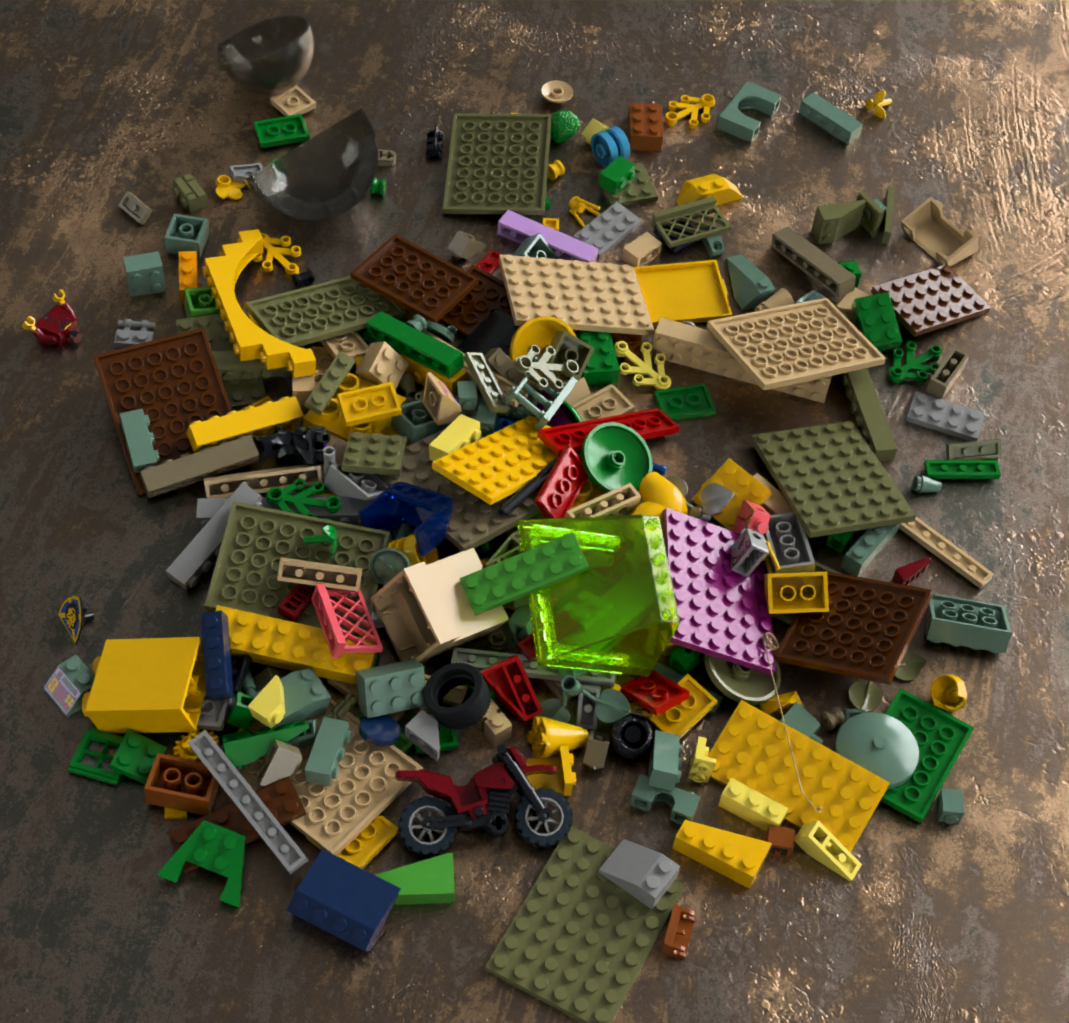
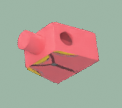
M743 500L732 531L741 534L743 529L749 528L764 536V533L768 531L771 515L762 506Z

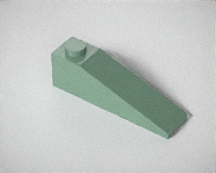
M739 254L726 258L728 273L731 279L730 284L733 289V300L741 312L759 306L760 303L774 295L775 287L769 278L744 255Z

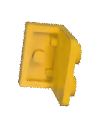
M560 746L558 757L526 759L527 766L551 765L558 768L555 775L533 774L527 776V779L536 790L539 788L549 790L550 788L557 793H561L563 796L572 795L573 785H576V773L572 772L571 766H574L573 753L569 754L568 746Z

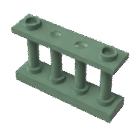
M542 355L539 358L536 356L532 362H538ZM550 371L557 379L562 380L555 373ZM526 374L517 387L513 386L507 393L509 398L505 404L508 405L513 398L516 399L536 416L538 422L534 427L540 430L550 421L578 382L573 376L568 381L562 380L564 386L558 392L554 391L548 384L544 391L551 396L553 400L551 401L547 400L527 383L529 378L533 382L536 381ZM521 388L544 406L543 409L546 411H541L519 393Z

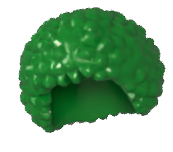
M560 110L551 114L550 139L557 143H564L578 132L579 127H581V121L577 118V115L568 110Z

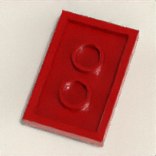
M652 669L620 686V692L624 696L655 715L663 714L668 709L680 705L683 701L690 698L688 690Z

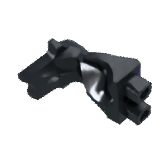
M275 425L273 433L255 438L260 444L259 457H274L277 462H283L289 456L297 454L296 463L313 466L324 464L323 448L330 441V433L326 432L324 426L297 427L295 432L286 431L281 425ZM273 445L277 447L275 450H272Z

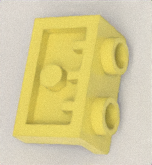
M700 736L691 755L687 778L698 783H708L715 767L716 759L707 757L709 747H706L707 738Z

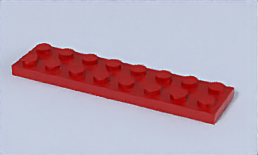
M659 408L540 429L538 430L537 437L554 454L560 456L563 448L568 445L572 447L575 453H580L582 443L587 434L603 423L615 422L624 424L635 430L644 440L676 434L679 432L680 427Z

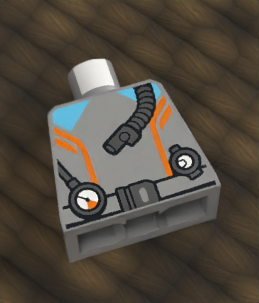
M749 528L741 531L740 537L732 545V571L749 577L766 557L769 551L762 534Z

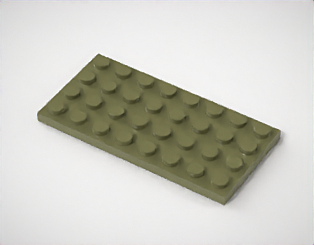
M351 276L249 301L245 304V309L265 332L298 347L367 328L366 322L380 311L391 315L397 320L405 318L407 311L402 306L351 279Z

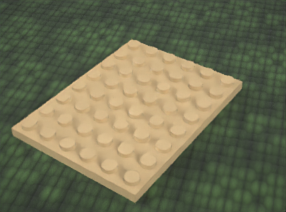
M510 254L499 255L498 261L515 326H521L526 321L536 317L550 316L562 320L572 330L653 336L654 327L633 266L593 261L583 262L579 260L548 259L545 257L513 256Z
M828 298L711 320L707 323V328L763 391L883 365L886 361V358Z
M330 699L327 711L324 715L308 718L305 720L316 719L319 731L323 717H326L328 713H332L331 710L338 703ZM347 712L340 719L348 721L352 736L350 742L345 745V757L343 761L339 762V774L337 779H333L331 787L306 782L304 769L313 745L298 747L302 755V762L299 768L295 769L293 775L289 776L307 813L291 821L290 824L321 849L336 856L412 783L397 781L395 779L396 772L398 770L423 769L421 765L394 745L376 746L371 744L372 741L364 740L359 734L358 728L361 720L350 712ZM256 719L254 723L251 722L247 730L250 729V732L256 733L257 730L267 726ZM223 744V745L220 746V747H221V750L223 751V753L225 754V749H224V744ZM267 754L250 764H246L245 768L238 770L254 791L265 787L259 785L257 775Z

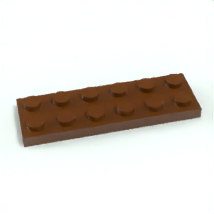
M289 776L254 791L281 826L307 814ZM234 802L168 833L175 851L183 845L204 820L245 836V844L260 838V835ZM186 862L183 870L187 874L199 868V866Z

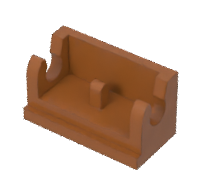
M674 904L661 953L685 960L696 918L694 917L695 912L693 910Z

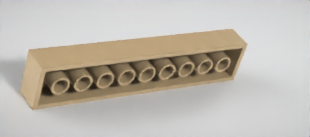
M660 317L654 335L651 357L662 353L665 355L666 361L758 385L710 330ZM832 376L778 387L773 390L824 403Z

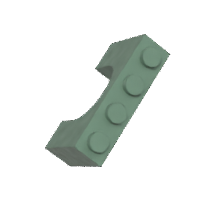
M747 81L744 86L740 87L738 94L732 97L731 102L726 104L724 111L719 113L717 129L752 143L759 133L761 122L744 115L740 110L751 108L773 116L779 108L782 95Z

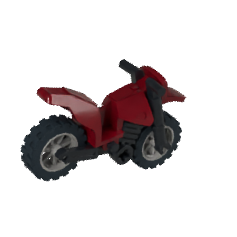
M499 745L497 747L498 753L492 758L493 764L474 774L465 786L454 785L449 775L423 769L398 770L395 774L397 781L418 782L428 795L434 797L423 796V798H417L405 807L399 820L398 830L401 841L409 851L416 853V855L431 857L441 854L449 848L457 831L481 828L486 830L490 837H501L509 824L507 814H509L511 797L517 792L521 798L514 813V824L519 836L526 843H530L534 847L548 848L549 846H555L566 837L572 826L573 811L569 806L570 803L568 800H565L561 793H557L553 789L539 788L536 790L527 779V776L533 774L555 775L558 768L551 765L527 766L526 759L515 746H508L506 748L504 745ZM547 803L554 806L555 809L552 811L548 809ZM428 811V817L423 819L419 813ZM432 811L437 813L440 817L432 818ZM529 811L531 812L533 817H528ZM556 812L559 814V822L550 818ZM415 816L421 821V825H412ZM494 821H497L498 825H502L499 830H497L495 825L492 826ZM528 821H535L536 827L534 830ZM547 822L557 825V828L550 832ZM541 825H544L546 834L537 832ZM420 829L422 833L416 838L412 830ZM425 833H428L430 842L420 841ZM432 834H442L440 838L434 841Z

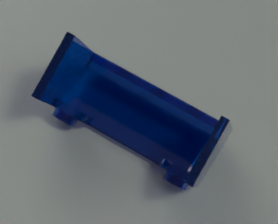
M397 482L389 486L358 511L362 527L378 530L380 528L395 530L402 523L417 527L414 529V534L420 556L424 557L445 539L453 510V502L450 496L409 483Z

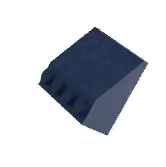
M322 849L296 889L286 911L364 951H372L401 888Z

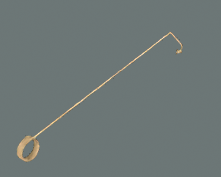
M767 632L762 636L774 687L776 690L777 699L780 706L781 715L783 718L791 754L793 757L796 774L800 784V789L804 796L807 798V800L815 808L812 802L802 791L794 755L792 752L785 720L783 717L782 708L780 705L771 665L768 658L767 649L765 646L766 644L770 650L774 651L779 648V644L775 636L772 633ZM818 806L815 810L821 813L823 806Z

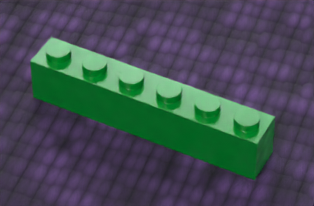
M380 311L366 322L368 337L378 342L385 341L395 351L449 379L464 368L462 352L393 318L391 315Z

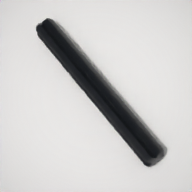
M558 458L551 461L535 478L523 486L499 508L498 512L502 517L512 513L544 484Z

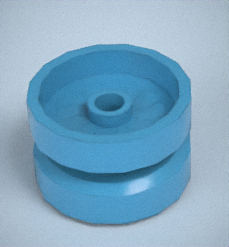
M617 126L598 132L591 138L593 155L604 168H607L619 156L626 160L630 157L631 150L628 138L624 131Z

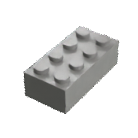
M795 513L771 515L768 523L769 528L764 533V538L767 542H770L771 549L780 566V570H777L769 555L773 574L815 572V561L806 532Z

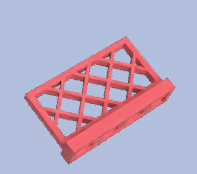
M316 584L311 600L332 658H341L342 653H382L383 646L361 590L358 592L343 589H326L324 584ZM329 597H335L339 599V601L335 602L331 600ZM347 597H356L358 601L354 602ZM344 602L345 604L349 605V606L352 607V608H351L350 610H348L347 608L343 607L341 604ZM356 609L363 614V617H360L353 611ZM335 610H338V611H340L341 613H343V614H345V615H344L343 617H341V616H339L338 614H336L334 611H335ZM350 617L357 621V623L353 624L346 619ZM342 624L351 630L347 632L340 628V625ZM359 625H364L369 629V631L366 632L365 630L361 629ZM356 632L363 636V638L360 640L352 635V633ZM348 639L356 645H347L346 640ZM366 639H368V640H370L371 642H373L375 645H369V644L365 643L364 641H365Z

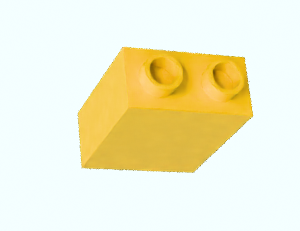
M201 638L107 639L102 655L97 656L93 662L95 678L91 691L86 692L82 698L83 714L92 720L98 730L109 733H126L128 729L136 733L196 732L206 693L203 642Z

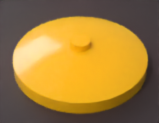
M541 316L530 319L523 323L515 332L510 344V359L514 362L517 357L526 356L528 348L533 344L540 348V353L537 355L539 358L543 354V350L550 346L556 332L566 331L575 337L576 335L570 326L555 317ZM535 370V372L541 377L545 378L548 381V384L551 386V382L546 377H544L538 370ZM555 373V374H556L559 378H561L563 381H564V380L568 381V379H566V378L562 377L561 375Z

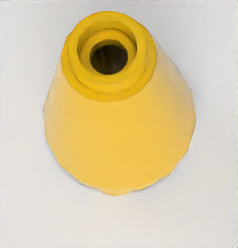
M535 716L533 718L532 731H528L527 734L528 743H532L534 759H544L559 754L560 746H568L569 751L587 745L589 738L587 729L543 716Z

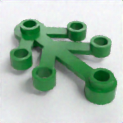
M908 341L905 345L906 365L902 367L901 359L904 351L900 348L894 349L892 354L894 358L893 367L888 371L890 381L900 383L904 379H911L921 383L926 382L928 373L934 375L935 369H938L940 365L937 363H932L931 366L921 364L929 359L938 361L942 355L941 347L939 345H932L929 347L928 352L914 359V351L917 345L913 341ZM913 370V371H919V372H918V374H916V373H910V372H908V371Z
M296 479L291 485L283 489L273 487L266 494L267 502L272 506H278L281 511L296 513L290 510L286 503H292L301 515L315 517V515L310 513L306 506L325 508L330 513H337L341 509V500L338 496H329L326 500L308 498L313 494L321 495L325 492L324 483L320 481L315 482L313 486L306 489L305 481L303 479ZM294 491L300 492L295 496L289 495Z

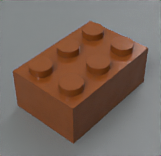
M629 102L627 120L630 150L661 152L663 141L662 104Z
M157 753L144 787L145 803L207 815L211 811L220 784L202 762Z

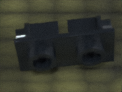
M435 125L434 131L431 130L427 133L428 145H426V155L430 158L438 155L439 159H441L442 152L444 151L442 145L444 135L437 125Z

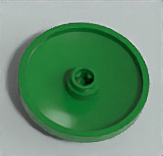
M615 422L600 424L587 434L582 443L581 461L589 479L606 493L629 483L638 492L642 479L652 472L653 461L649 447L635 430L624 424Z

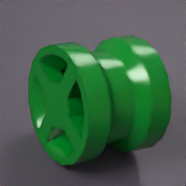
M372 177L370 194L379 193L384 196L386 179L378 180Z

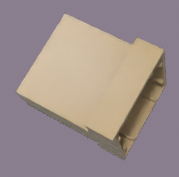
M474 548L427 565L421 562L407 567L370 598L401 662L416 659L419 663L424 664L438 654L490 634L509 620L503 606L477 616L473 613L459 578L484 568Z

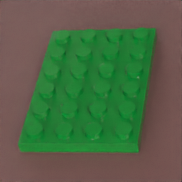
M900 688L885 714L896 718L912 732L918 744L919 760L912 776L900 786L887 789L881 802L922 823L974 727Z

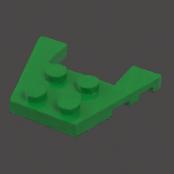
M204 820L162 867L157 876L177 883L185 863H192L227 877V883L219 900L239 908L246 837Z

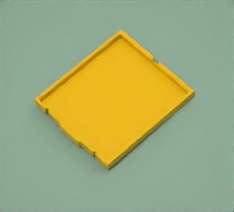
M717 260L633 267L653 327H657L660 317L680 323L683 321L702 323L732 316L724 279L721 277Z

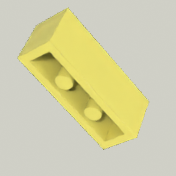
M460 414L429 444V460L435 461L479 440L481 436L480 422Z
M733 778L730 779L718 804L719 807L766 832L769 825L781 827L788 811V807Z

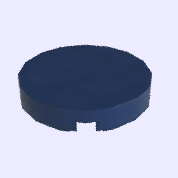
M387 715L372 718L364 716L358 727L361 737L366 741L367 739L372 741L371 744L376 746H391L399 740L401 735V726L396 720Z

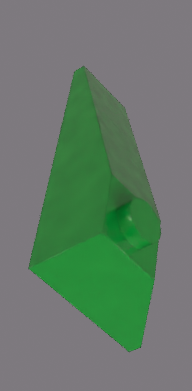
M307 720L278 726V729L275 730L274 728L262 727L256 733L250 732L249 729L222 735L225 754L237 770L246 767V764H250L267 754L275 739L285 743L309 729V723Z

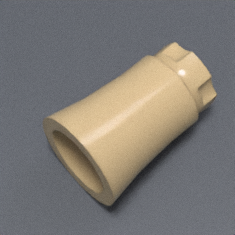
M780 288L774 295L755 307L754 312L794 304V300L786 289Z

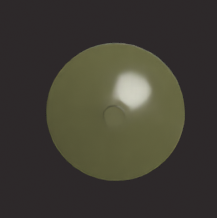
M705 654V667L711 681L728 698L738 703L743 700L750 705H760L775 695L776 690L772 675ZM775 660L776 672L773 674L776 689L778 691L781 682V674L777 661Z

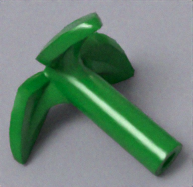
M334 525L322 527L321 530L324 534L304 537L305 545L329 542L331 544L330 558L337 549V531Z

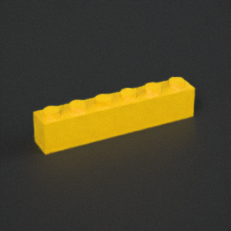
M285 396L276 402H264L258 407L249 406L243 411H231L225 416L210 417L207 421H194L189 425L186 434L194 453H197L204 447L212 448L222 441L230 442L241 435H251L254 437L275 431V425H281L283 428L300 424L304 415L296 396L290 398Z

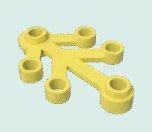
M619 341L615 344L616 356H626L636 365L630 366L628 363H621L619 367L620 374H636L632 383L638 387L641 385H653L657 390L670 388L672 382L669 376L665 375L664 362L666 357L664 354L658 353L654 358V363L657 365L656 372L652 369L650 355L652 345L649 342H644L640 348V351L643 353V361L629 350L626 342ZM641 374H647L651 378H644Z

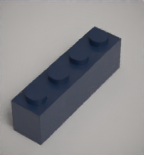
M223 611L201 613L206 696L213 701L234 698L228 616Z

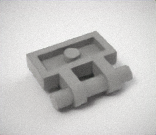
M132 319L118 320V327L124 328V330L117 329L114 347L125 348L152 341L154 333L148 331V329L155 330V322H148V320H142V322L132 321ZM132 328H136V329H141V331L131 330V329H132Z

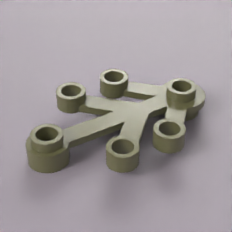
M535 344L528 348L526 356H519L514 361L515 368L520 373L528 374L536 381L535 385L539 390H544L548 386V381L534 370H538L551 382V388L556 392L560 391L564 384L562 380L557 379L550 371L563 372L565 376H574L579 371V366L574 360H568L564 365L547 363L556 354L552 346H547L543 350V355L538 362H532L533 357L540 353V348Z

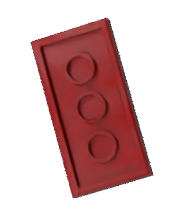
M570 445L563 448L534 500V503L549 522L560 527L563 524L566 512L571 509L588 478L581 459Z

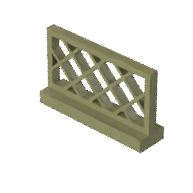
M713 196L652 213L651 226L654 230H658L669 248L724 233L731 229V226L717 208L716 199ZM715 213L716 216L713 217L708 214ZM694 218H701L700 221L694 220ZM704 219L712 221V225L704 223ZM686 222L685 226L677 223ZM689 223H690V224L696 225L697 228L694 229V228L688 227V225H689ZM715 223L722 224L723 227H717L714 225ZM670 226L671 228L668 230L662 227ZM700 227L709 229V231L704 232L699 229ZM677 228L682 230V232H674L673 229ZM685 231L693 233L694 235L688 236L684 235ZM674 236L678 239L671 241L669 237Z

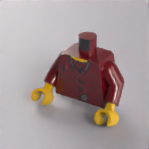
M59 289L58 293L61 298L57 297L54 293L52 299L61 305H55L36 324L35 319L28 316L26 321L23 322L22 327L25 330H32L31 333L41 343L55 344L61 347L69 340L75 343L79 342L82 334L78 332V319L68 301L65 302L64 300L65 292Z

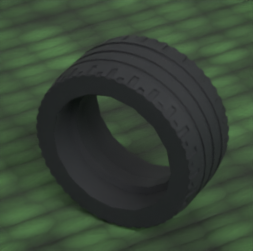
M452 663L441 667L432 674L424 689V699L428 710L441 726L451 730L466 729L473 726L485 716L491 703L490 691L483 676L474 666L467 663ZM462 685L475 686L472 695L464 703L449 708L440 706L443 697L453 688Z

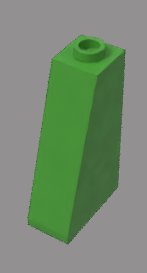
M446 853L376 874V876L401 888L393 905L454 903L453 853Z

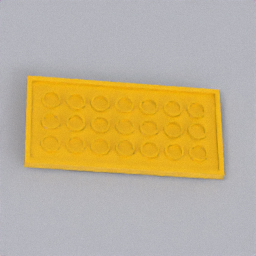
M529 416L433 461L431 468L484 502L492 505L519 491L551 461L559 456L554 454L537 437L538 430L534 426L538 420L535 417ZM545 425L542 429L551 428V427L548 426V425ZM581 452L576 453L578 457L581 459Z
M741 700L707 756L716 759V764L710 778L724 786H727L730 779L733 778L788 807L784 820L801 829L803 824L819 820L851 853L890 782L786 725L802 791L815 808L823 806L821 813H818L801 792L784 723Z

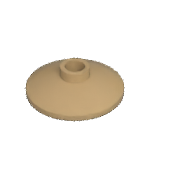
M553 80L542 86L541 93L550 102L564 103L572 98L573 88L566 82Z

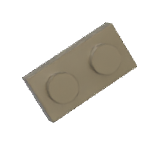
M126 191L118 205L142 225L146 223L153 211L128 191Z

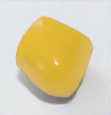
M946 674L937 677L932 682L930 687L931 698L937 708L947 712H956L966 705L967 692L964 681L956 675Z

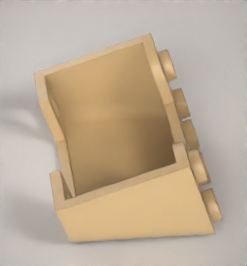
M930 197L901 221V227L911 240L941 266L948 265L951 267L978 251V234L974 230L967 229L964 231L958 229L951 219L943 216L942 203Z

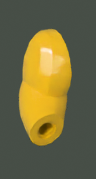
M651 472L640 483L639 492L643 503L638 504L625 521L623 535L632 542L635 540L636 530H640L645 534L657 533L658 542L663 541L662 511L665 508L688 515L686 499L678 488L657 472Z

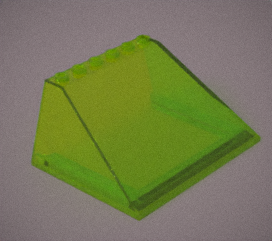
M620 515L518 520L517 526L521 553L574 532L590 569L528 594L538 665L648 677L680 624L660 517Z

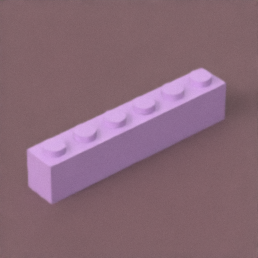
M507 210L498 221L497 234L521 244L525 238L540 233L559 259L583 262L597 261L598 248L513 211Z

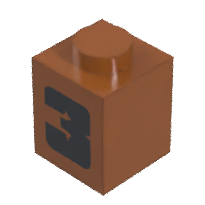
M769 825L767 833L763 832L762 841L772 843L768 855L790 858L794 847L795 829Z

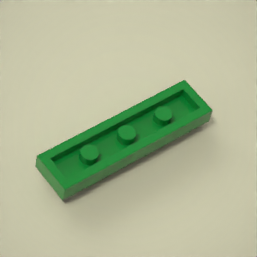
M925 460L923 464L926 477L931 479H999L1001 476L997 460Z

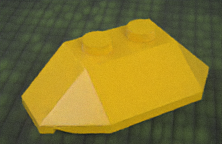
M711 174L685 181L676 204L679 206L713 196L716 199L717 206L740 200L743 196L730 181L717 174Z

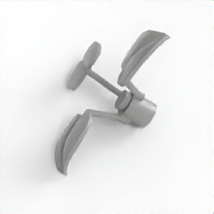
M676 476L666 478L678 488L684 497L687 495L688 486L683 479ZM717 483L707 485L701 493L702 503L700 506H693L686 502L687 507L691 508L690 515L709 522L711 516L718 514L727 506L734 496V492Z

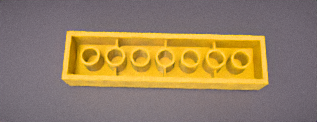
M219 605L216 607L215 611H223L228 616L231 655L249 654L252 658L251 662L291 671L312 668L318 677L357 685L356 671L373 668L378 653H342L341 658H332L322 628ZM366 639V640L364 641L365 643H367V644H369V645H375L373 642H371V641L368 640V639ZM346 640L347 645H356L352 641Z

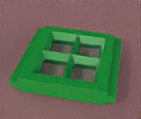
M88 727L69 764L68 772L117 785L122 774L110 769L109 766L124 737Z

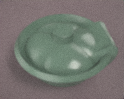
M394 548L378 550L372 555L369 562V570L372 577L383 586L403 569L411 566L406 555Z

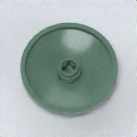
M867 712L851 717L841 726L835 740L834 751L890 782L887 789L895 788L905 783L912 776L918 764L919 748L914 735L902 722L886 714Z

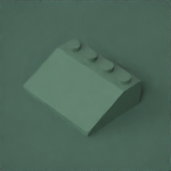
M933 593V597L926 609L925 633L927 640L934 643H949L955 647L966 646L973 650L982 649L995 654H1006L1012 632L1005 606Z

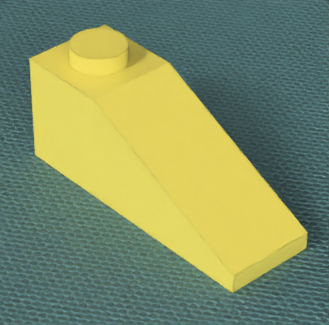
M819 820L803 824L794 838V841L809 856L848 881L853 880L862 865Z

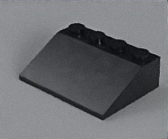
M495 310L456 349L464 354L466 352L483 353L485 356L490 349L500 347L510 358V344L520 326H515L513 316Z

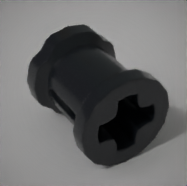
M309 268L302 273L292 274V281L297 289H300L307 283L312 284L315 282L314 275Z

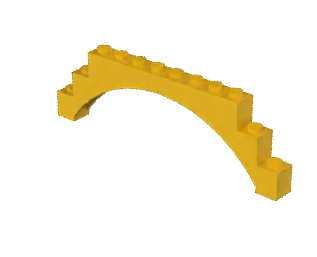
M259 229L238 232L236 243L222 245V252L219 253V256L205 258V266L202 267L204 277L207 276L208 287H211L212 298H215L216 308L220 309V318L224 320L225 331H229V341L233 343L234 354H238L240 362L260 359L262 363H265L267 370L287 367L288 371L292 372L294 378L316 375V359L311 348L304 349L294 346L268 334L248 318L237 302L234 289L239 275L252 259L258 254L264 253L263 237Z

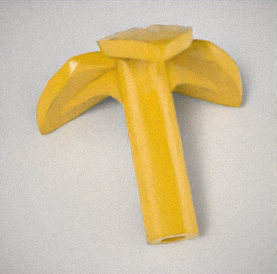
M885 90L879 91L874 95V102L872 99H867L865 102L868 110L874 107V114L879 118H886L882 106L892 104V99H884L886 95Z

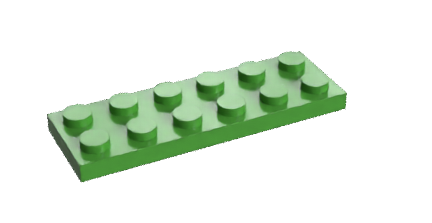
M572 532L459 579L473 613L477 616L590 569L576 536Z

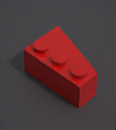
M518 655L510 656L479 671L488 688L518 721H527L543 713Z

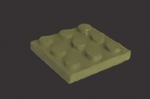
M643 163L635 164L636 175L634 179L629 181L624 189L618 191L615 195L601 187L609 207L615 202L625 207L658 201L657 192ZM604 169L596 170L595 176L598 182L600 178V173Z
M350 432L342 461V471L400 476L407 437L382 435L379 433Z

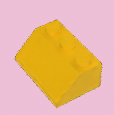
M827 572L764 574L768 614L829 612Z

